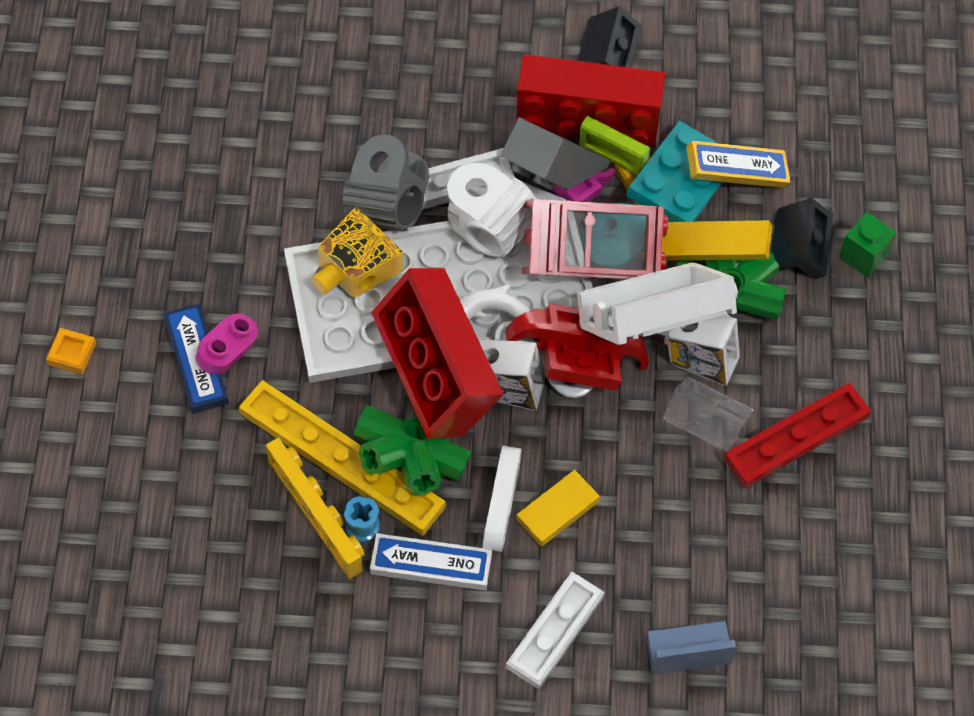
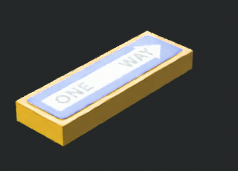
M691 141L686 146L691 179L785 188L790 183L784 150Z

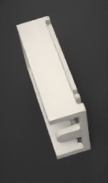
M692 262L577 292L580 326L583 330L621 345L627 343V337L634 340L638 339V335L645 337L727 315V313L735 314L737 313L736 298L738 291L733 276Z

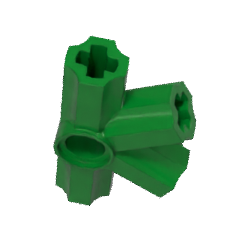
M769 252V260H739L738 262L737 260H702L705 267L734 277L738 291L736 298L737 311L740 310L778 321L787 289L766 283L779 272V264L776 262L774 254ZM680 260L677 266L688 264L690 262Z
M366 405L353 433L354 436L367 441V443L361 445L359 450L362 468L371 476L374 474L380 475L401 467L406 487L412 490L413 495L426 496L429 492L437 490L441 483L440 475L459 482L472 454V451L443 438L428 439L418 418H409L402 421L369 405Z

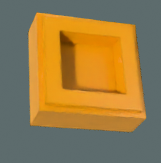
M60 328L46 358L47 364L83 375L97 344L95 337Z

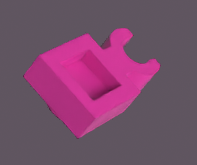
M610 168L606 172H599L569 190L557 184L554 185L552 190L559 197L566 199V201L590 202L600 194L604 185L610 183L615 170Z

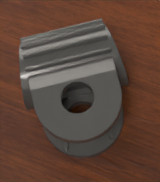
M382 134L369 139L359 149L351 175L345 182L343 189L344 214L348 215L357 207L378 228L400 232L408 231V228L413 227V224L419 218L424 205V194L429 181V169L425 160L415 152L407 151L406 146L392 135ZM382 154H387L389 157L382 162L377 172L374 171L373 165L376 158Z

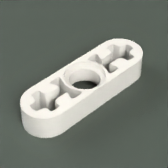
M502 446L484 533V549L498 552L503 551L520 467L521 448Z

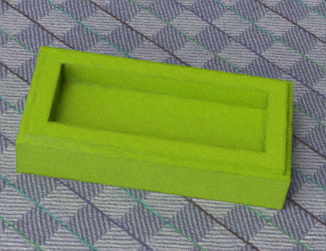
M589 116L581 124L579 145L610 160L636 175L648 163L650 147Z

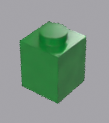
M866 212L846 234L839 259L869 278L889 255L896 231Z

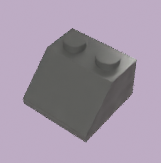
M520 117L501 153V157L513 163L511 170L527 178H530L532 173H534L533 181L551 190L555 184L569 190L608 168L610 160Z

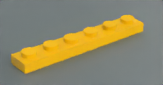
M263 380L239 406L242 416L275 438L279 437L284 444L289 447L292 446L296 452L363 497L373 499L378 507L422 536L425 535L446 508V501L432 492H429L426 496L413 495L412 490L406 487L403 473L398 469L370 476L362 468V461L359 456L360 444Z

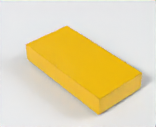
M573 470L516 515V520L542 547L599 503L600 496L576 470Z

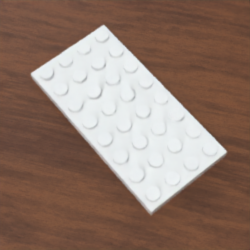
M568 211L565 266L584 267V252L573 211ZM449 221L409 227L408 231L391 230L383 232L403 251L404 271L358 297H351L340 285L336 286L326 295L320 293L314 286L311 278L322 270L318 255V248L322 242L284 249L309 383L396 368L371 312L409 268H445L459 299L473 291L496 288L508 283L511 285V288L507 294L516 297L530 310L547 308L549 303L579 309L577 292L593 288L590 278L523 275L522 267L529 266V245H525L524 236L504 258L501 256L496 258L483 254L473 248L465 238L452 229ZM488 309L482 311L485 314L484 318L473 317L469 321L480 341L482 339L495 340V331L499 325L507 321H513L516 318L501 310Z

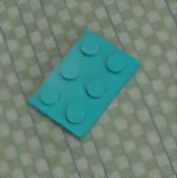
M679 120L629 186L626 196L643 206H664V215H667L669 222H695L723 182L691 179L686 146L691 141L717 142Z

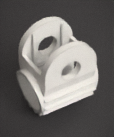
M465 164L451 174L447 184V195L450 201L448 205V221L450 226L481 253L496 258L499 256L504 258L525 235V230L530 229L531 208H525L526 200L536 199L523 182L515 177H507L504 173L488 164ZM474 182H480V183H483L487 188H484V187H469V188H467V186H468L469 184H471V183H474Z

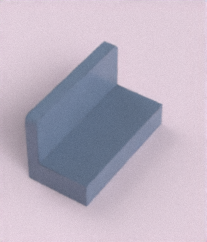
M725 621L648 631L646 636L653 674L732 664L736 651L735 640H729Z

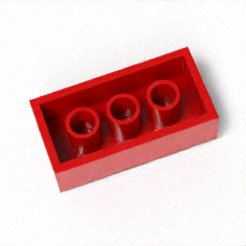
M523 54L517 89L516 122L520 117L564 138H580L581 124L589 116L648 147H655L666 72Z
M409 268L373 309L371 314L427 438L463 437L504 393L445 268Z

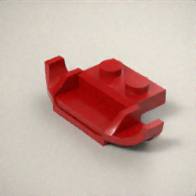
M549 303L547 308L533 309L518 316L505 330L506 341H518L527 337L534 338V343L537 344L538 350H542L545 378L617 391L622 382L619 364L624 355L636 357L639 360L640 369L647 370L648 354L644 341L639 335L638 339L633 340L627 337V343L617 345L581 329L578 308Z

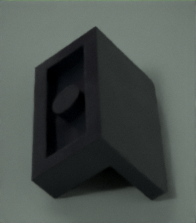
M620 6L590 17L578 61L631 68L641 24Z
M812 197L777 210L771 253L774 254V258L779 264V271L797 266L813 279H818L826 276L833 214Z

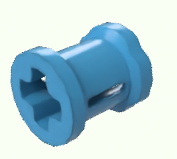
M358 496L352 498L346 504L344 512L346 533L348 537L354 535L359 543L366 544L376 538V533L379 534L380 532L379 508L373 499Z

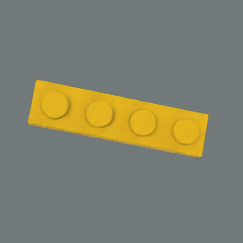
M279 437L266 444L268 462L349 580L363 572L361 557L364 556V551L354 535L347 537L341 528L344 523L333 505L329 507L325 505L320 498L323 496V492L318 482L312 475L307 478L300 469L303 464L292 446L286 448Z

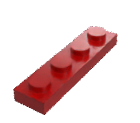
M849 382L725 452L724 460L746 489L870 417L872 411Z

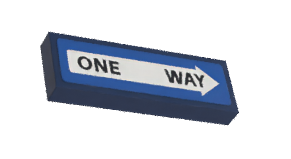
M200 303L165 312L166 325L192 414L229 404L221 374L205 372L198 366L195 360L197 347L200 341L208 334Z

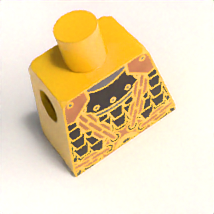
M356 207L320 244L318 255L322 270L311 279L314 286L323 295H326L336 286L340 285L351 297H358L404 271L403 251Z

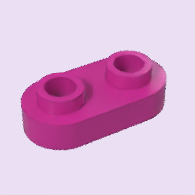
M243 314L227 316L200 341L195 352V360L198 366L210 374L226 372L254 345L258 336L256 323L250 317ZM212 348H217L221 353L215 352Z

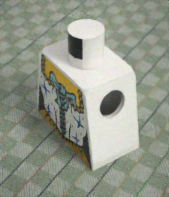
M723 315L651 335V340L668 345L671 364L724 386H727L740 357L737 318Z
M480 340L482 349L504 393L497 402L537 411L545 382L537 344L520 341Z

